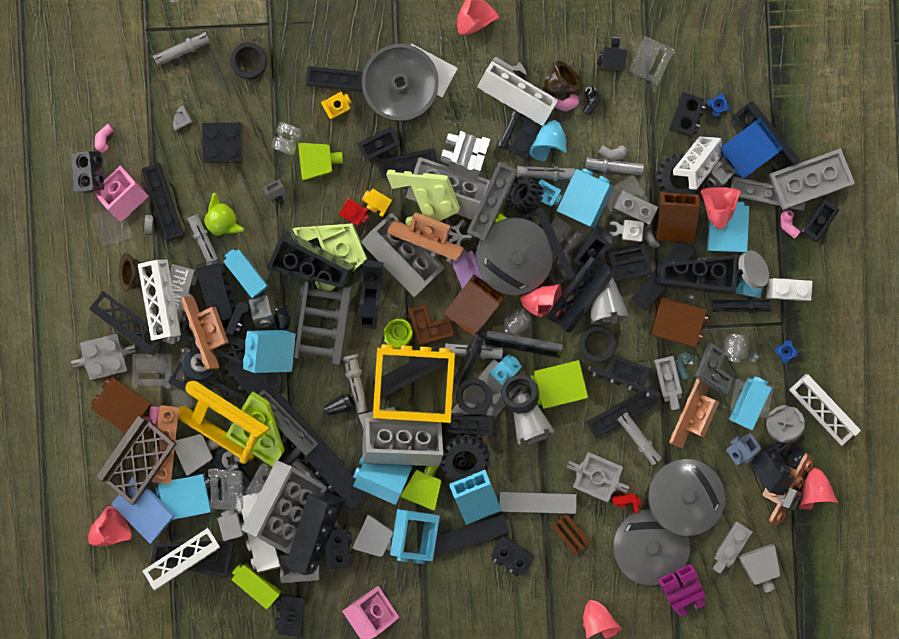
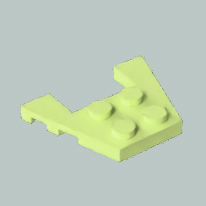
M395 170L387 171L386 175L392 189L405 186L412 187L422 215L440 222L459 212L460 206L448 176L426 173L414 175L408 171L404 173H396ZM412 216L406 218L405 222L408 226L411 225Z
M353 223L293 228L294 234L306 241L318 238L323 250L354 265L353 271L363 264L364 260L368 259ZM315 282L317 289L332 291L336 287Z

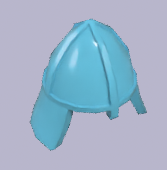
M558 121L547 122L537 135L529 151L530 155L536 160L545 162L551 148H557L564 153L567 152L566 135Z

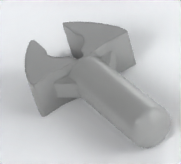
M498 57L493 59V62L515 74L513 71H520L527 75L520 62L517 66H511Z

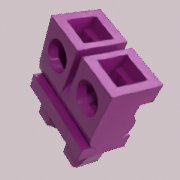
M692 564L676 571L681 583L678 582L674 573L658 579L671 607L680 617L688 614L687 605L691 603L694 604L696 609L705 606L704 597L706 596Z

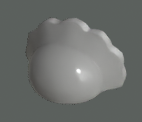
M651 225L644 227L643 241L649 247H659L660 240H656V230Z

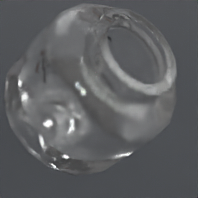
M515 309L504 319L505 332L509 335L522 337L531 329L532 317L524 309Z
M730 334V337L724 339L723 355L728 357V361L740 362V358L744 359L747 357L749 341L743 335Z

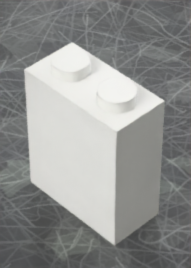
M773 278L769 279L767 283L766 299L811 300L812 281Z

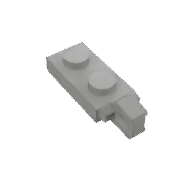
M670 356L654 360L664 401H669L671 410L680 409L678 399L682 398V390L674 357Z
M735 521L715 553L714 559L717 562L713 567L714 571L721 573L725 566L729 568L733 564L752 531Z

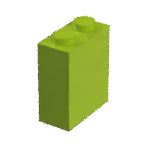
M579 360L533 371L534 375L531 376V379L535 381L539 391L537 404L538 406L542 405L543 409L588 398Z
M247 561L244 565L240 563L232 572L234 577L231 580L266 610L281 593V590L264 575L258 573L257 570H253L252 565Z

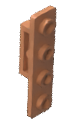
M417 212L412 216L410 226L394 221L387 231L388 234L396 238H401L456 261L464 252L463 247L447 241L451 226Z
M193 296L181 298L183 310L187 314L189 327L194 333L195 343L201 352L204 366L207 370L218 369L219 364L214 349L229 342L216 307H210L199 312Z
M698 378L669 441L670 444L679 448L684 447L690 432L705 437L720 403L706 397L710 386Z
M161 405L159 407L157 427L176 442L179 407ZM159 440L160 452L166 451L170 445L165 440ZM153 446L152 453H155L156 448ZM175 448L156 473L152 482L171 483ZM151 455V458H154V467L157 463L156 455Z
M805 453L796 470L790 467L791 473L796 479L788 489L798 490L802 487L806 473L813 466V457ZM765 488L762 496L777 503L769 521L778 526L784 520L787 508L782 506L783 503L779 502L777 498L784 499L787 494L786 492L783 496L772 494Z

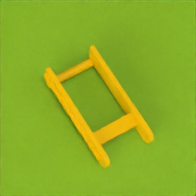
M189 381L185 387L186 392L196 398L198 402L194 411L185 406H180L178 419L239 457L241 463L245 464L255 457L251 452L257 438L267 432L269 428L198 382ZM209 407L251 433L245 448L225 437L227 432L204 418Z

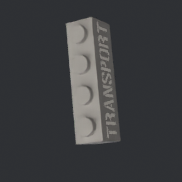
M172 264L170 277L179 327L181 328V324L185 322L187 317L182 307L181 298L193 296V293L190 292L192 285L196 286L198 275H196V270ZM158 323L155 327L156 331L163 334L162 325ZM166 337L162 341L176 344L177 341L180 342L181 337Z

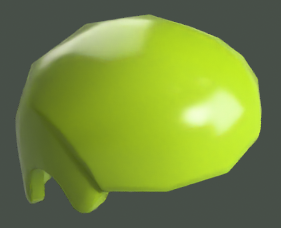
M404 319L390 321L384 329L385 342L388 345H393V348H401V345L407 346L413 337L411 324Z

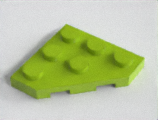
M252 392L241 410L267 426L269 430L257 438L251 453L273 467L276 460L280 459L285 450L269 401ZM233 423L225 437L245 448L251 433Z

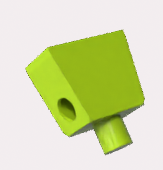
M298 143L303 181L333 173L332 164L343 163L342 152L331 153L330 145Z
M426 466L424 472L416 469L400 497L435 510L441 479L435 477L438 466Z

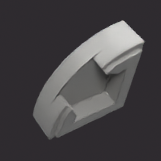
M184 105L175 113L173 119L175 131L193 123Z

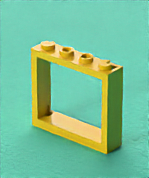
M381 344V348H377L373 418L451 423L455 352H451L449 348H439V351H432V347H420V350H412V346L402 345L401 349H393V345ZM383 355L448 358L445 414L379 410Z

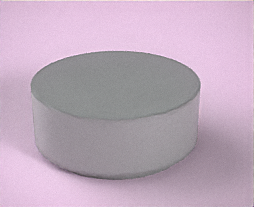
M145 215L144 234L152 233V215Z

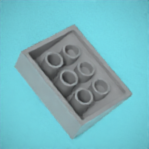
M276 460L241 530L289 554L308 495L325 492L327 487L297 469Z

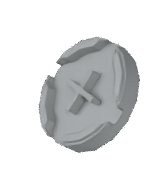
M748 251L740 256L739 269H742L744 281L752 288L765 286L769 281V270L761 255L755 251Z
M782 405L769 413L766 427L769 435L774 440L780 443H790L801 437L805 429V420L797 408Z

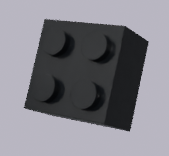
M202 123V161L204 163H243L242 123Z

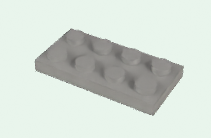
M841 148L770 173L769 175L783 210L855 184Z
M495 359L491 361L478 377V379L485 381L492 391L490 407L478 415H494V419L505 406L501 392L503 386L490 374L499 364ZM472 385L463 396L464 403L471 408L481 406L486 399L484 390L477 385ZM522 385L516 386L510 391V399ZM458 403L451 410V413L468 414L459 407Z

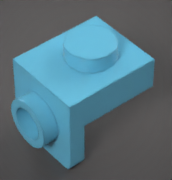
M541 179L539 184L543 187L544 195H541L543 199L539 201L549 207H552L553 204L557 206L562 197L559 194L561 189H557Z
M737 274L735 294L761 298L763 287L752 288L744 281L742 275Z
M508 353L490 374L503 386L522 366L515 357Z

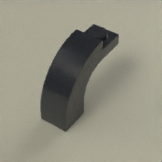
M364 260L357 327L376 329L384 262Z

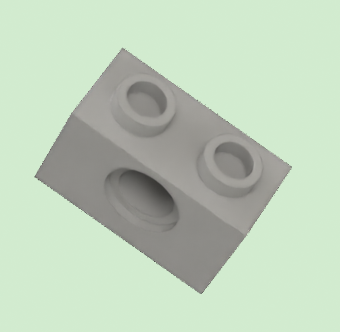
M623 190L619 191L612 206L649 225L658 208Z
M230 509L221 513L222 516L218 518L223 541L241 537L245 534L241 530L242 519L238 511L235 512L234 509Z

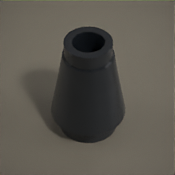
M342 393L327 405H324L328 416L351 411V408L354 407L349 393Z

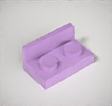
M473 251L467 252V256L462 254L457 261L452 259V265L462 289L473 274L484 281L477 268L476 253L473 254Z

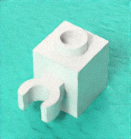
M624 220L623 226L616 221L610 222V225L617 227L616 232H610L613 236L621 234V240L642 241L644 222Z

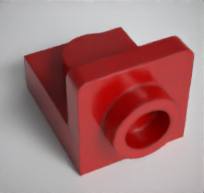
M349 198L338 214L356 226H359L360 223L364 225L369 217L367 214L368 209Z
M635 493L611 496L613 505L623 508L628 507L629 503H632L633 512L639 513L638 508H641L640 497H636Z

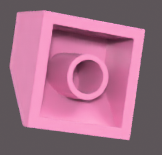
M121 165L104 180V190L92 191L106 209L120 222L127 218L148 197L147 193Z
M379 586L354 601L342 611L360 639L376 637L400 618Z

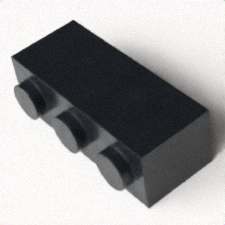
M216 259L197 264L196 270L207 309L216 307L221 321L232 318L236 307L234 300L230 301L229 298L231 288L229 282H225L224 275H227L224 263L220 264V260Z

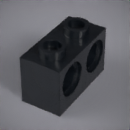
M682 92L669 130L689 137L693 136V133L697 134L700 123L697 122L699 115L703 116L706 105L703 104L705 99ZM693 101L696 104V110H688L687 102ZM687 119L690 122V128L683 129L681 127V120Z
M87 151L70 154L74 192L104 190L101 152Z

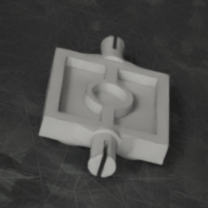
M116 333L81 342L82 358L71 361V364H74L72 365L73 369L84 366L87 369L89 379L93 380L127 371L126 355L136 353L137 350L134 349L136 348L135 344L123 347L119 335Z
M587 452L584 461L580 465L570 460L566 468L577 472L572 487L608 502L611 494L616 489L625 494L627 490L623 488L629 489V486L619 482V476L623 469L622 466L590 452Z

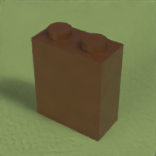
M660 193L655 227L656 240L694 242L700 210L698 194Z
M473 274L444 314L450 321L456 322L466 333L474 336L475 332L481 329L499 306L504 296Z
M660 298L650 335L696 347L697 344L700 345L703 334L700 332L702 326H705L708 320L707 310Z
M112 377L111 380L108 378L103 384V392L93 398L91 410L124 433H127L138 415H145L152 402L116 377Z

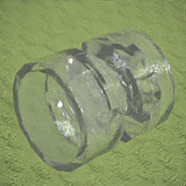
M279 122L276 130L278 136L274 137L271 148L294 156L297 149L296 141L300 140L303 130ZM287 134L291 136V139L287 140L283 137Z

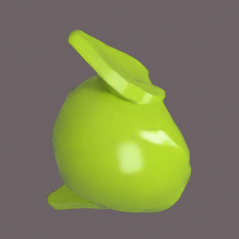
M213 193L208 213L204 218L206 228L215 236L225 233L243 232L244 228L236 224L237 219L234 211L228 205L220 203L217 193Z

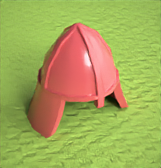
M465 0L457 17L458 32L460 35H469L477 32L498 19L499 15L485 0Z
M713 187L701 190L708 218L713 226L719 230L723 229L733 217L741 193L740 190L726 187Z
M562 285L537 287L520 297L522 305L530 313L543 317V314L547 315L561 297ZM560 311L556 313V317H559Z
M813 468L803 483V494L799 503L800 509L810 510L813 508V504L817 502L838 503L827 477L821 470Z
M112 506L105 508L100 517L90 527L88 533L89 544L103 547L130 540L132 537L128 521Z
M588 601L583 615V627L586 630L587 639L600 632L605 639H609L622 631V628L605 606L597 601Z

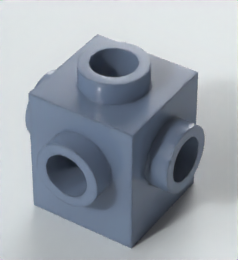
M749 433L742 438L737 436L731 440L730 443L732 445L726 451L736 465L742 462L747 464L755 458L754 455L761 447L752 434Z

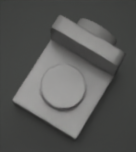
M722 158L713 167L704 181L709 188L721 187L735 171Z
M267 295L249 300L256 328H265L275 323Z

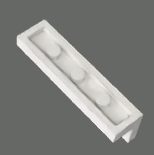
M699 136L673 169L674 175L688 176L689 189H697L722 157V150L720 149L722 147L721 138Z
M154 260L138 264L151 340L180 336L168 260ZM148 266L152 267L153 272L150 278L146 275L145 267ZM151 285L156 289L154 297L149 294ZM154 304L159 306L157 316L152 311ZM158 323L163 328V334L157 335L155 328Z
M805 374L789 389L841 446L853 435L856 436L861 431L809 375ZM804 383L808 388V396H800L795 390ZM803 398H808V404ZM811 399L820 400L821 410H813L810 407ZM824 413H832L834 415V424H826L824 422ZM837 426L845 427L849 431L842 440L837 435Z
M207 528L143 570V573L153 590L156 591L221 547ZM207 534L212 543L206 547L198 546L200 538ZM187 546L195 548L194 555L189 558L182 557L183 550ZM169 558H179L176 567L173 569L166 568ZM164 562V566H163V567L158 566V565H160L161 563ZM154 568L163 569L161 577L153 581L148 572Z

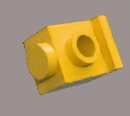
M339 92L322 101L321 104L330 120H333L351 110L349 105L352 102L347 93L343 95L342 92ZM336 101L341 102L339 108L334 107Z
M373 188L371 191L367 190L362 198V201L368 204L366 208L375 213L380 211L379 216L381 217L385 215L392 203L390 198Z

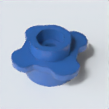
M718 94L716 98L709 99L707 102L714 116H719L721 112H727L730 109L723 94Z
M786 340L782 346L775 348V353L779 354L783 363H788L789 359L798 355V351L794 349L792 342Z

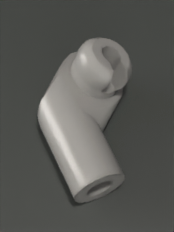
M602 145L598 153L608 158V160L617 161L625 158L628 150L623 145L613 150Z

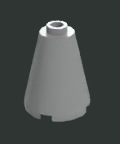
M614 278L610 280L591 305L592 325L603 326L602 322H609V325L623 322L627 320V317L629 318V313Z
M520 391L514 394L512 402L523 403L531 395L530 393H525V391ZM538 405L527 413L518 414L513 412L519 446H524L523 442H528V445L537 443L548 438V433L554 434L553 427Z

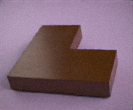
M427 304L408 309L418 346L455 336L452 322L448 318L431 322Z

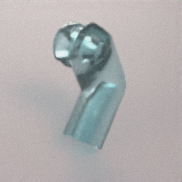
M681 352L675 361L681 381L690 377L686 369L692 357L689 352Z

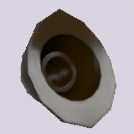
M556 61L555 66L546 75L543 84V90L549 94L570 93L572 91H582L583 83L573 68L562 61Z
M124 253L121 256L119 263V279L125 291L139 287L142 288L138 264L142 262L134 259L128 253ZM145 267L146 275L150 278L153 272L149 267Z

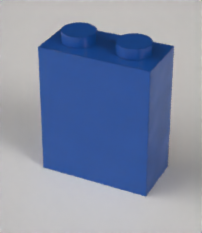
M759 118L720 149L722 150V156L734 166L733 170L744 179L783 148Z

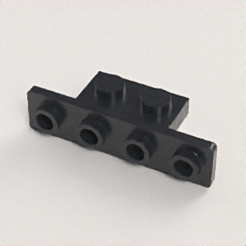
M614 355L608 372L592 366L588 368V370L592 371L590 374L592 376L602 378L603 375L608 377L609 382L620 385V382L627 385V389L637 392L638 389L645 391V396L653 399L656 396L661 397L662 393L644 386L651 368Z

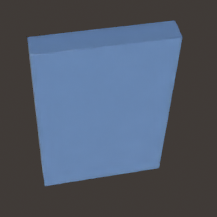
M134 476L131 478L128 484L135 483ZM135 485L127 486L128 495L133 498L136 494ZM148 487L135 505H131L120 494L112 503V506L150 544L155 542L175 517V514Z

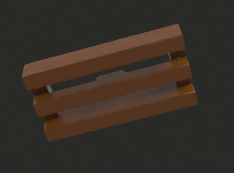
M567 513L552 524V527L575 555L591 544ZM565 519L570 523V525L583 539V544H581L578 541V539L574 536V534L563 522ZM561 524L578 545L577 549L574 548L557 525Z

